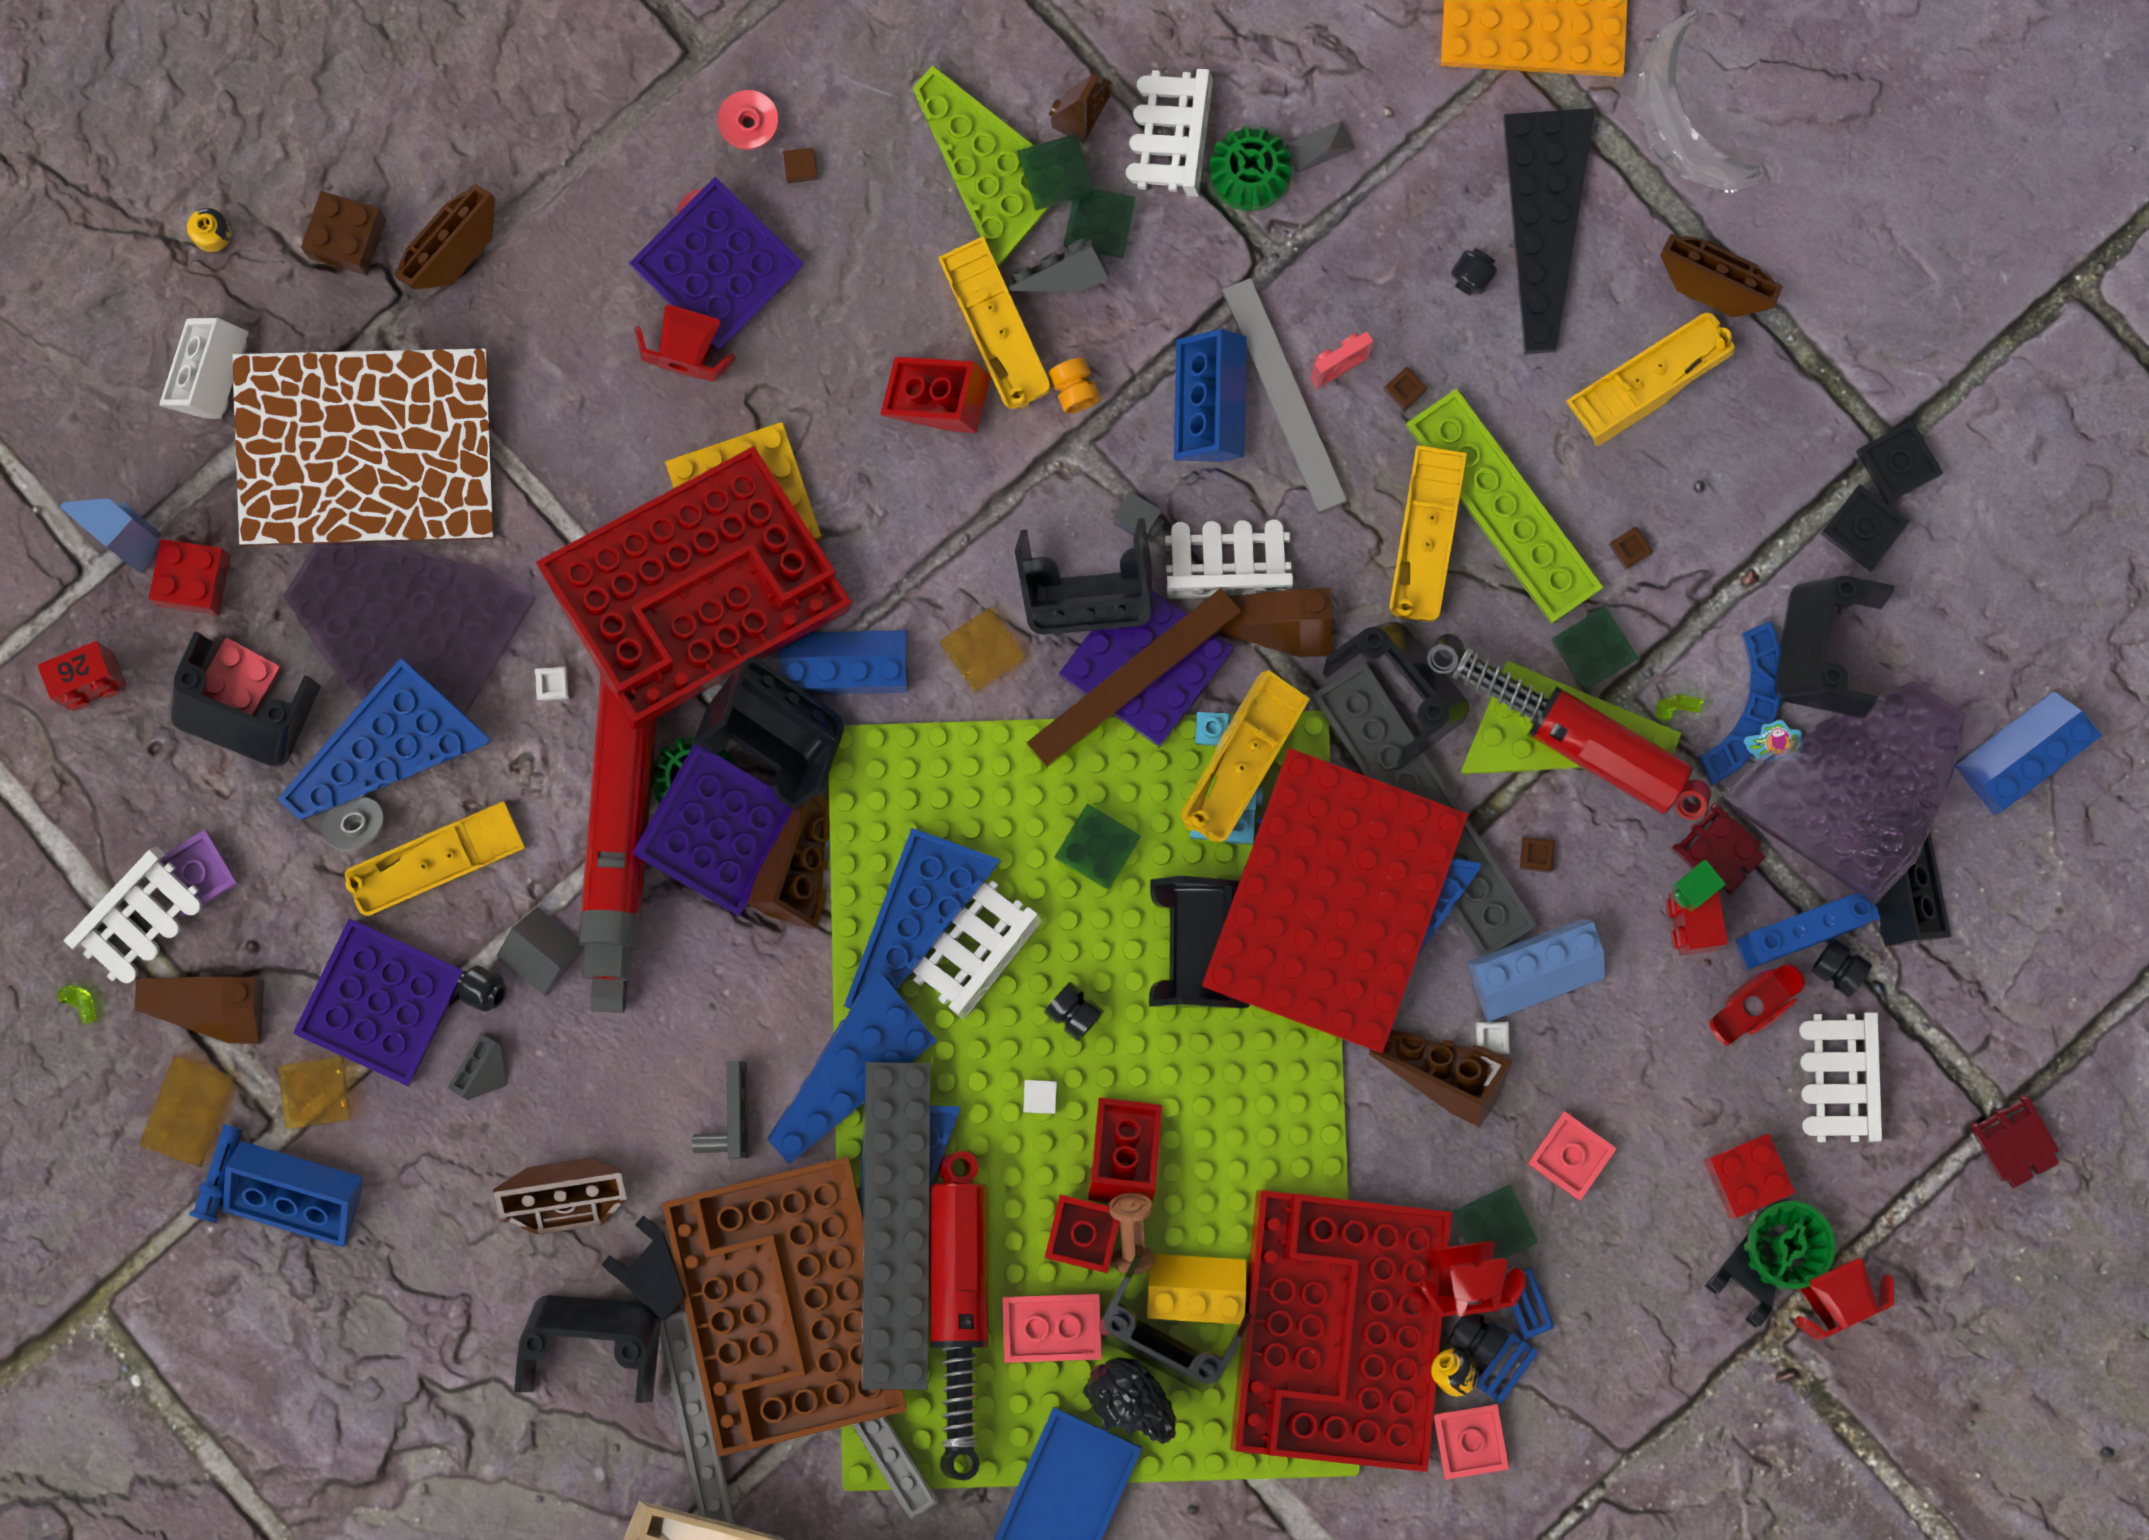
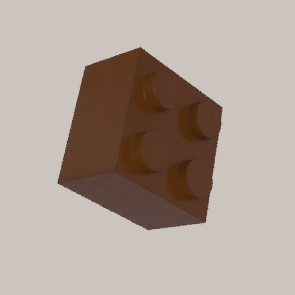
M320 191L301 249L309 259L367 276L386 218L377 207Z

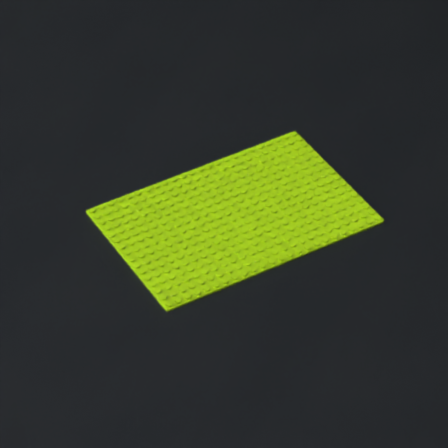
M1303 711L1259 784L1258 787H1263L1262 805L1256 806L1253 843L1259 829L1256 820L1258 818L1263 819L1288 748L1331 763L1329 723L1321 711ZM1230 713L1229 716H1234L1236 713ZM1185 715L1161 748L1117 717H1111L1048 768L1041 763L1027 746L1026 742L1055 719L844 725V732L829 772L834 1032L851 1010L846 1008L844 1004L911 828L1000 859L1001 863L984 883L989 885L991 881H994L999 886L996 892L1012 904L1016 900L1020 901L1024 905L1021 911L1024 912L1029 907L1042 919L1037 929L965 1020L948 1007L952 1003L951 1001H948L946 1005L940 1002L938 998L941 994L924 981L921 986L913 980L916 977L914 972L909 975L896 991L937 1040L911 1062L930 1063V1106L961 1107L943 1158L948 1154L960 1151L971 1153L978 1161L979 1167L973 1183L985 1184L988 1188V1347L972 1348V1353L977 1356L975 1359H972V1367L977 1369L975 1372H972V1380L977 1382L976 1385L972 1386V1393L977 1395L976 1398L972 1399V1406L977 1408L975 1412H972V1419L977 1421V1424L973 1425V1433L977 1437L973 1440L977 1441L974 1451L979 1457L980 1465L976 1475L964 1481L949 1479L943 1474L940 1467V1459L945 1452L942 1441L947 1440V1432L942 1430L943 1427L947 1426V1419L942 1417L943 1414L947 1413V1406L942 1404L944 1400H947V1392L942 1391L944 1387H947V1379L942 1377L943 1374L947 1373V1366L942 1364L946 1360V1353L942 1351L943 1348H930L929 1194L928 1389H903L907 1411L889 1415L888 1418L932 1489L1018 1486L1053 1406L1102 1428V1419L1094 1412L1093 1405L1090 1404L1089 1399L1083 1393V1388L1088 1383V1379L1091 1377L1090 1373L1096 1366L1119 1357L1138 1360L1141 1365L1148 1368L1151 1375L1160 1383L1167 1399L1172 1402V1410L1176 1416V1436L1165 1444H1161L1157 1440L1152 1441L1148 1435L1144 1436L1142 1431H1135L1129 1435L1124 1428L1119 1426L1112 1427L1109 1430L1111 1433L1142 1446V1450L1127 1483L1356 1476L1360 1471V1465L1270 1456L1230 1450L1241 1341L1219 1381L1207 1391H1199L1107 1343L1102 1337V1359L1004 1363L1002 1297L1099 1294L1101 1322L1125 1276L1124 1273L1117 1271L1113 1267L1112 1257L1108 1274L1044 1258L1059 1195L1109 1206L1108 1202L1087 1200L1099 1097L1162 1105L1156 1190L1152 1202V1212L1143 1220L1144 1243L1154 1254L1245 1259L1247 1287L1257 1190L1349 1200L1342 1039L1254 1006L1241 1009L1149 1007V992L1152 985L1160 980H1170V908H1162L1152 902L1150 880L1174 876H1192L1240 881L1253 846L1190 839V830L1184 827L1185 823L1181 819V811L1211 762L1217 748L1214 746L1195 745L1197 715ZM1213 777L1206 797H1209L1216 777ZM972 898L965 908L969 910L976 900ZM985 907L977 914V917L992 929L1001 920ZM952 922L945 933L949 935L956 925ZM1008 926L1001 935L1004 937L1011 927ZM965 932L957 940L958 943L973 954L981 945ZM932 947L925 957L929 960L936 949ZM988 951L986 955L982 958L983 962L990 955V951ZM945 956L937 965V967L953 979L961 970ZM968 976L967 979L963 982V987L971 979L970 976ZM1069 982H1072L1084 993L1083 999L1085 1001L1091 999L1104 1010V1013L1078 1042L1064 1031V1023L1056 1024L1044 1013L1048 1005ZM1025 1080L1057 1081L1055 1114L1023 1113ZM865 1102L835 1126L836 1159L849 1157L860 1207ZM955 1160L953 1164V1171L957 1176L961 1177L965 1171L964 1164L960 1160ZM939 1169L933 1185L945 1183ZM1120 1223L1112 1256L1116 1250L1121 1248ZM1149 1271L1133 1274L1119 1303L1129 1307L1135 1313L1136 1319L1198 1352L1210 1351L1221 1357L1223 1356L1239 1324L1147 1319ZM853 1425L841 1427L842 1486L844 1490H892ZM960 1454L954 1460V1468L957 1472H961L965 1468L966 1462L965 1458Z

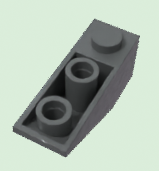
M1091 238L1087 241L1079 239L1071 243L1067 247L1068 250L1059 255L1056 252L1050 253L1040 260V264L1032 268L1024 266L1016 270L1012 274L1013 277L1010 278L1009 288L1011 291L1082 292L1109 279V270L1093 239Z

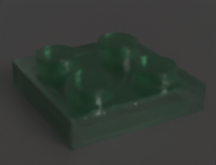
M1077 134L1017 150L1035 211L1094 194Z
M1076 185L1063 243L1064 247L1067 248L1071 243L1079 239L1087 241L1092 238L1100 254L1124 259L1136 197Z
M1603 606L1551 639V642L1584 692L1639 659L1606 606Z
M1087 803L1054 859L1109 891L1141 839V835Z
M1510 1184L1452 1211V1215L1466 1244L1493 1241L1495 1244L1493 1259L1507 1258L1538 1243Z

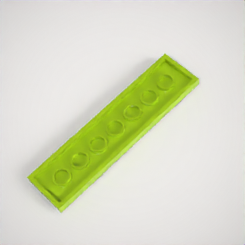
M1457 388L1406 423V428L1420 446L1467 453L1459 500L1551 625L1603 589L1601 583Z

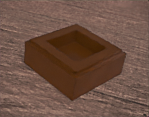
M813 147L783 151L787 184L818 180Z
M1406 366L1384 386L1383 390L1406 411L1428 388Z
M1637 526L1609 543V546L1625 570L1653 553Z
M1523 837L1519 869L1551 873L1555 840Z

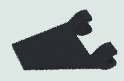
M643 1215L635 1226L652 1239L649 1246L629 1269L611 1255L601 1265L623 1283L657 1316L666 1321L686 1295L664 1232L652 1220Z
M1771 1228L1766 1236L1773 1238L1778 1233ZM1747 1233L1721 1268L1706 1283L1705 1287L1715 1295L1724 1289L1730 1278L1736 1281L1759 1301V1304L1745 1319L1751 1326L1756 1328L1765 1322L1772 1311L1776 1286L1761 1281L1759 1273L1750 1268L1748 1264L1751 1261L1749 1253L1744 1251V1244L1748 1241L1749 1233ZM1763 1241L1765 1257L1772 1263L1774 1257L1770 1252V1244Z

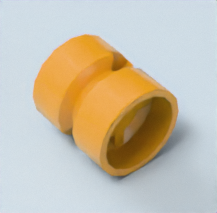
M1085 358L1070 359L1055 366L1048 372L1054 389L1061 392L1058 395V399L1065 414L1080 412L1101 400L1095 382L1089 381L1091 371Z

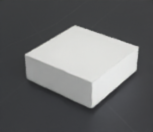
M567 667L535 669L538 701L570 699Z
M1508 1022L1475 1023L1477 1046L1485 1047L1500 1055L1510 1054Z
M1025 1080L1023 1113L1055 1114L1057 1081Z

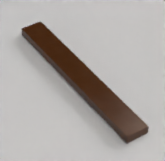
M1220 588L1027 741V746L1041 763L1048 768L1239 616L1241 610L1225 591Z

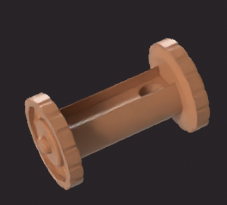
M1140 1193L1118 1195L1109 1203L1110 1215L1120 1221L1121 1248L1116 1250L1112 1256L1113 1267L1117 1271L1126 1274L1135 1255L1138 1254L1142 1258L1134 1274H1141L1149 1271L1155 1264L1154 1252L1149 1247H1146L1144 1243L1143 1220L1152 1212V1201L1149 1197Z

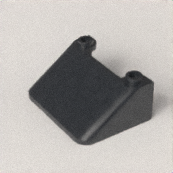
M1174 876L1150 880L1152 902L1156 906L1170 908V980H1160L1152 985L1149 992V1007L1241 1009L1251 1006L1201 987L1239 881L1192 876Z

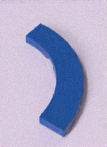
M1771 621L1741 635L1750 665L1749 694L1743 713L1729 735L1712 750L1698 757L1711 786L1726 779L1753 756L1747 750L1744 739L1748 736L1759 735L1764 724H1771L1776 719L1781 699L1777 697L1774 691L1780 645Z

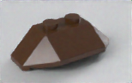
M474 184L469 187L468 191L460 193L448 201L405 249L399 269L396 270L394 276L413 290L452 285L492 240L495 197L479 185Z
M1670 234L1660 254L1678 292L1731 317L1773 309L1783 288L1780 283L1774 282L1772 277L1757 264L1701 238L1679 237L1676 234Z
M591 1157L527 1167L493 1189L499 1220L509 1221L519 1228L537 1235L602 1225L627 1200L622 1170Z

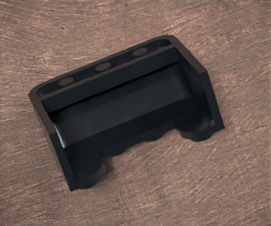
M749 657L738 665L707 706L694 743L707 752L716 754L725 749L729 738L733 739L778 770L773 782L774 794L779 801L795 811L823 791L844 732V724L841 717L829 707L760 659Z

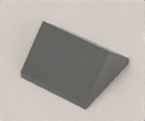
M537 907L511 928L496 956L546 996L584 951V947L578 945V940Z

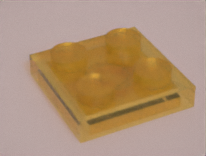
M991 606L939 641L941 647L974 694L1026 660V656Z
M339 1056L278 1066L286 1130L351 1120L344 1057Z

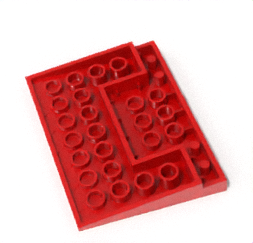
M754 446L536 561L537 567L633 730L729 678L738 665L747 658L755 657L762 660L849 612L852 603L835 577L836 571Z
M1265 1190L1256 1191L1245 1300V1313L1247 1312L1252 1316L1240 1346L1230 1450L1270 1456L1428 1472L1436 1382L1431 1375V1366L1434 1359L1439 1355L1442 1317L1438 1315L1418 1284L1423 1282L1432 1297L1444 1295L1437 1251L1439 1248L1449 1247L1452 1212Z

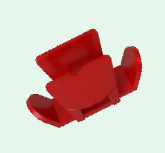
M670 304L664 308L660 352L646 349L640 326L634 327L641 361L696 379L700 378L714 382L733 364L736 356L733 353L728 355L714 368L704 366L712 349L710 344L720 326V320Z
M1783 964L1777 969L1766 970L1752 977L1731 993L1725 1001L1727 1006L1709 1020L1710 1029L1715 1037L1725 1046H1729L1746 1032L1749 1035H1753L1772 1026L1798 1000L1794 998L1788 1001L1804 989L1805 979L1803 974L1795 966ZM1750 996L1758 997L1763 1003V1011L1758 1016H1750L1744 1010V1002Z
M1485 1241L1438 1249L1437 1255L1445 1295L1432 1297L1423 1282L1418 1285L1440 1317L1452 1315L1460 1317L1476 1313L1499 1311V1308L1515 1306L1526 1284L1525 1272L1519 1268H1514L1505 1278L1507 1260L1505 1258L1493 1259L1495 1244L1493 1241ZM1468 1301H1470V1302H1478V1301H1481V1303L1476 1304V1305H1469V1304H1468Z
M1857 1258L1812 1279L1810 1286L1800 1289L1828 1331L1823 1330L1812 1321L1801 1316H1797L1794 1323L1816 1341L1829 1337L1893 1306V1277L1891 1275H1884L1882 1277L1879 1290V1306H1877L1863 1260ZM1833 1318H1834V1320L1836 1321V1323L1838 1324V1326H1835L1834 1321H1833Z

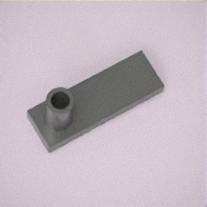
M727 1061V1133L694 1134L692 1137L694 1153L728 1152V1158L748 1159L747 1063Z

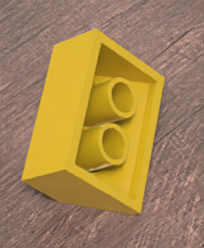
M1155 1254V1264L1149 1270L1147 1319L1240 1324L1245 1315V1259Z

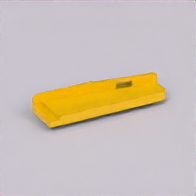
M984 236L939 256L938 260L1004 405L1009 409H1017L1019 407L1023 409L1030 406V402L1048 394L1051 390L1050 381Z
M1703 313L1566 400V404L1591 435L1595 446H1600L1666 404L1668 400L1690 382L1731 357L1735 351V344L1731 341L1732 333L1727 328H1721L1720 322L1713 314ZM1701 358V362L1686 374L1685 371Z
M1416 445L1389 603L1390 613L1395 617H1400V620L1410 621L1412 619L1434 622L1439 618L1467 453ZM1409 563H1410V585H1409Z
M1270 670L1260 673L1222 735L1211 762L1181 811V819L1185 823L1184 827L1190 831L1196 830L1213 842H1222L1229 837L1310 700L1309 697ZM1213 777H1216L1209 797H1206Z
M502 800L349 867L345 872V887L352 893L359 912L369 916L525 849V846L505 800Z

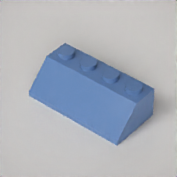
M109 498L63 502L60 508L139 573H142L157 557L160 543L158 538L162 534L123 501L117 505Z
M1584 918L1466 962L1487 1022L1605 978L1604 951L1593 921Z

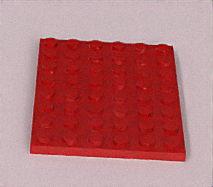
M1288 748L1201 987L1382 1054L1468 814Z

